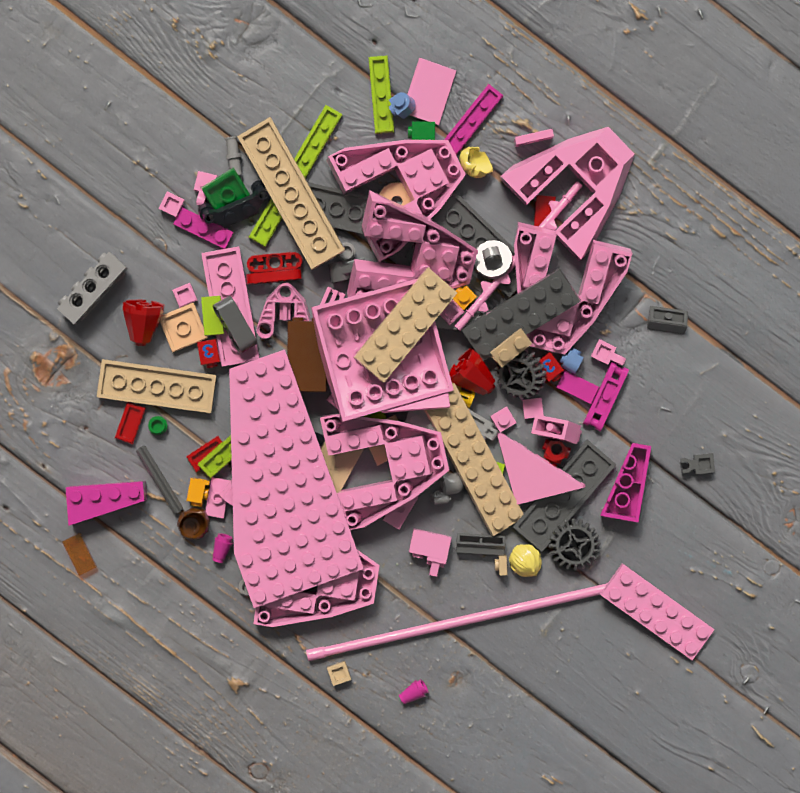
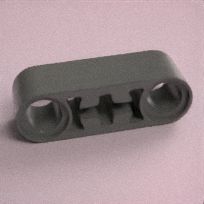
M230 295L212 305L217 317L240 354L258 344L253 332Z

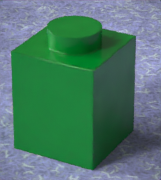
M412 121V126H408V138H412V140H435V122Z

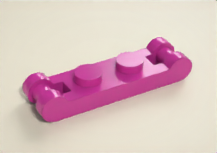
M611 361L589 411L584 418L583 424L591 425L598 431L602 430L629 369L617 366V363ZM613 373L619 375L618 380L611 378ZM594 413L601 415L599 420L592 418Z

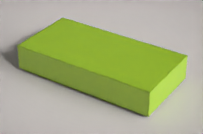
M221 296L201 297L204 336L224 334V327L212 306L221 301Z

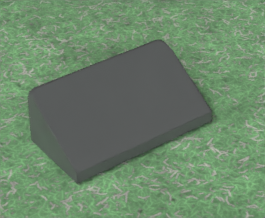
M650 306L647 329L685 334L688 311Z

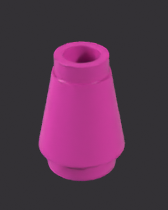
M218 533L214 541L213 561L223 563L233 545V537Z
M420 679L418 681L415 680L399 694V697L403 704H407L425 697L429 691L424 681Z

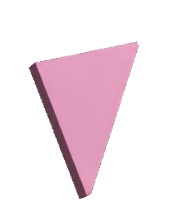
M504 433L497 434L517 505L585 487L584 483H580L568 473L553 466L549 461L529 451L525 446L510 439Z

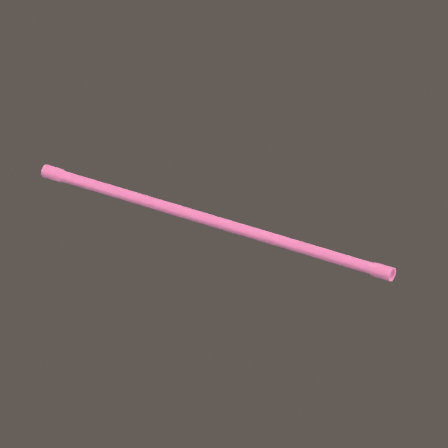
M607 583L331 646L306 650L308 661H313L330 655L600 595Z

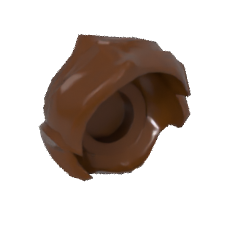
M190 508L187 511H183L179 516L177 527L183 538L199 540L209 531L210 520L205 510Z

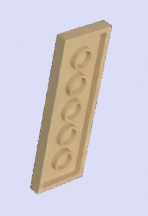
M429 267L426 268L353 358L384 383L451 302L457 292Z
M102 359L97 397L212 413L217 375Z

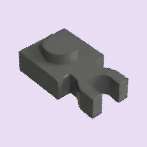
M713 453L693 455V460L680 458L681 463H688V468L681 469V473H688L693 469L695 474L715 473Z

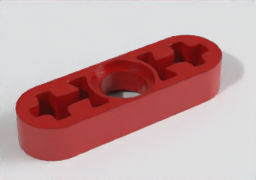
M297 252L253 255L247 260V267L253 273L293 270L300 268L303 260ZM293 255H295L296 259H299L296 266H293L292 263H286L287 267H283L282 256H286L285 260L292 259ZM267 257L266 265L268 269H264V265H259L256 270L253 266H250L254 259H257L258 262H264L263 258ZM272 257L280 259L279 267L272 268L269 265Z
M301 269L246 274L247 284L302 279Z

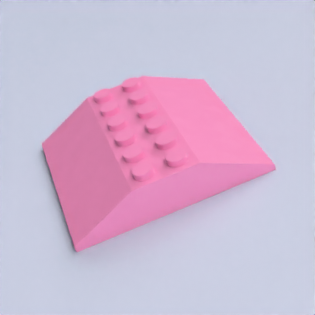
M417 279L311 307L318 348L327 381L342 422L454 390L435 321L384 383L353 358Z

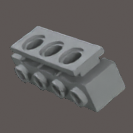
M111 252L103 253L97 260L99 263L94 268L90 267L85 272L84 276L86 277L82 282L78 281L73 285L71 294L68 297L65 295L58 302L60 306L57 309L74 325L85 319L129 269ZM108 268V277L102 278V270ZM94 282L96 289L90 293L88 286ZM81 296L83 303L77 307L75 300Z

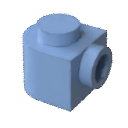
M403 92L397 93L389 99L391 103L389 106L390 111L395 116L398 115L403 119L410 115L416 106L415 100Z
M571 347L568 353L562 355L559 361L562 363L561 367L575 374L584 358L580 356L581 351Z

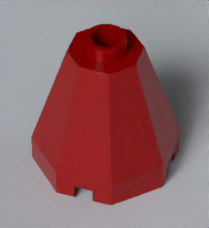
M142 299L126 300V302H123L122 310L130 341L135 342L137 346H146V343L152 341L164 313V304L157 301L147 303L146 300Z
M469 348L457 359L459 363L457 365L453 364L449 371L451 382L481 395L490 394L495 388V379L480 355Z

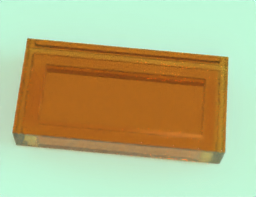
M81 533L62 541L79 576L97 567Z

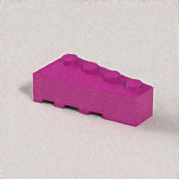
M637 443L631 444L600 516L639 522L651 446Z
M146 481L66 487L68 526L147 500Z

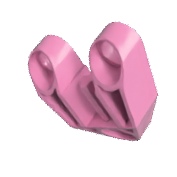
M280 284L267 297L256 331L261 338L272 336L275 328L276 302H280V320H291V303H295L294 317H303L304 321H311L306 300L291 284ZM281 288H289L291 291L290 296H282L280 294ZM263 324L269 325L271 328L270 333L263 334L260 331V326Z

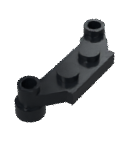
M257 180L251 185V195L218 209H213L209 203H203L199 206L198 213L206 223H215L226 228L259 214L258 210L264 200L269 197V193L263 182Z

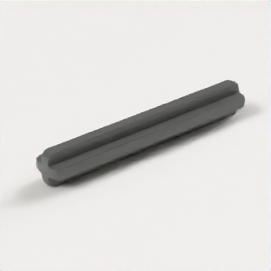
M141 446L136 450L138 456L173 513H179L183 510V506L146 446Z

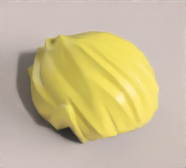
M472 146L462 150L459 161L466 174L474 178H482L493 172V167L487 154L479 151V147Z
M517 545L509 556L510 566L514 573L521 577L537 576L541 568L542 559L539 551L532 545Z

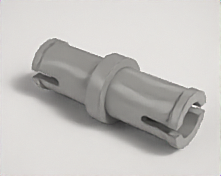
M237 136L226 137L228 153L226 159L229 160L230 169L234 167L237 174L242 175L241 153L238 150Z

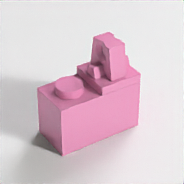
M535 415L531 433L544 438L577 444L580 441L582 431L580 430L581 425Z
M414 528L409 552L412 553L413 557L423 559V556H427V564L431 565L429 575L437 577L439 567L444 568V564H446L451 536Z

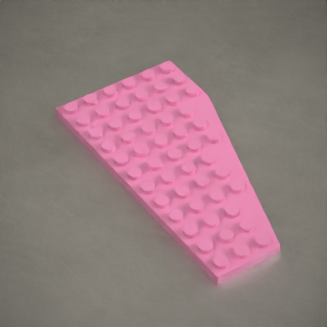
M285 349L229 369L234 555L253 607H259L364 569Z

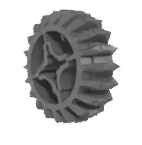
M528 349L522 351L505 366L501 367L498 364L495 368L498 371L495 376L500 378L497 383H502L503 385L501 390L506 389L507 395L512 393L513 399L519 396L522 400L526 397L528 399L533 395H537L546 381V378L543 376L546 375L547 371L542 370L545 364H540L541 357L535 358V352L529 354ZM523 370L525 371L522 375L517 377L519 372L521 373Z
M573 518L571 519V525H569V522L565 520V527L561 524L557 525L561 529L559 532L555 529L552 530L556 537L550 536L549 538L554 543L548 544V547L555 548L550 551V554H557L553 559L555 562L561 559L559 566L562 567L567 563V570L573 565V569L577 571L578 564H580L581 569H585L583 563L586 562L590 566L592 563L588 559L591 557L593 560H596L597 557L592 554L593 552H600L599 549L594 548L600 545V542H594V539L599 538V535H592L596 529L593 527L588 530L590 526L588 522L582 526L583 520L579 519L578 524H576ZM572 529L584 531L587 537L576 538ZM567 532L568 541L559 547L560 538ZM572 538L576 542H580L579 545H577V551L573 547H569L570 544H572ZM590 542L588 552L582 557V546ZM573 551L577 560L567 559L563 557L561 552Z

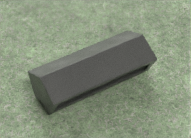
M457 533V553L504 555L505 536Z

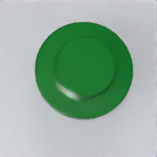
M161 416L152 417L148 423V428L154 435L165 433L168 427L166 419Z

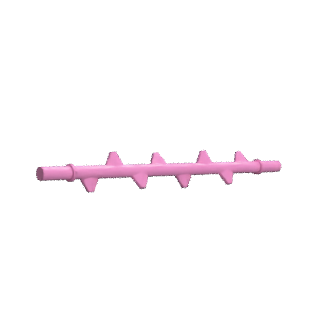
M577 181L566 195L562 196L563 198L560 202H549L552 211L539 227L550 230L557 229L554 219L581 189V183ZM515 255L512 256V265L506 275L494 279L492 282L482 281L480 283L483 293L466 310V313L454 326L457 330L461 331L477 311H488L485 301L500 284L509 285L511 283L508 274L515 267Z

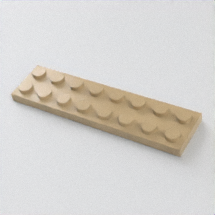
M267 118L237 136L310 268L314 270L345 252V248L272 118Z
M452 383L454 390L448 392L450 408L424 411L434 430L441 432L444 448L490 535L495 536L516 523L523 515L519 504L517 505V500L455 383Z

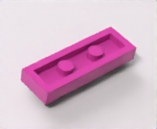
M181 207L173 223L223 249L227 248L234 233L218 224L206 223L199 215Z

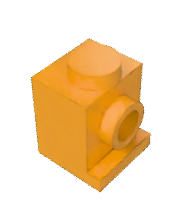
M461 286L456 290L457 294L453 300L464 310L477 296L467 286Z
M194 477L190 478L187 501H190L192 506L202 507V503L208 499L209 489L206 488V485H210L211 481Z

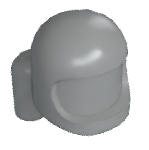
M457 472L444 474L440 477V490L430 494L431 502L434 505L448 503L451 500V497L448 495L462 491L464 484Z

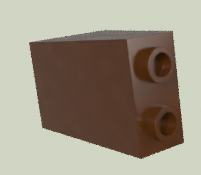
M292 317V321H288L287 356L299 390L301 392H327V377L318 348L314 320L312 318L311 321H304L303 317Z

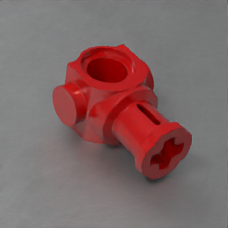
M545 439L542 447L545 450L543 457L555 467H557V464H561L564 458L567 459L571 448L565 446L559 440ZM554 444H560L562 450L560 453L554 454L551 451V447Z

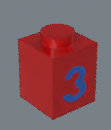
M217 339L197 342L201 365H206V368L217 367V363L221 362Z
M551 352L541 357L539 363L545 364L542 370L547 371L543 377L546 378L547 382L552 380L554 383L562 377L561 372L564 369Z

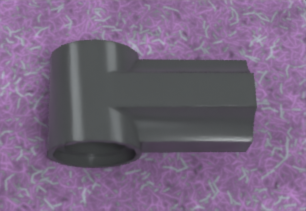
M354 260L328 264L332 283L349 280Z

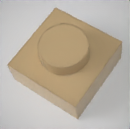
M506 554L498 555V559L494 560L495 571H498L499 575H507Z
M345 661L327 667L333 686L351 680Z

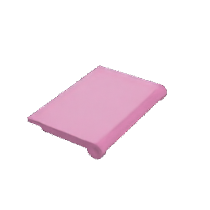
M419 58L407 94L416 103L414 111L409 116L427 122H435L436 125H439L456 70Z

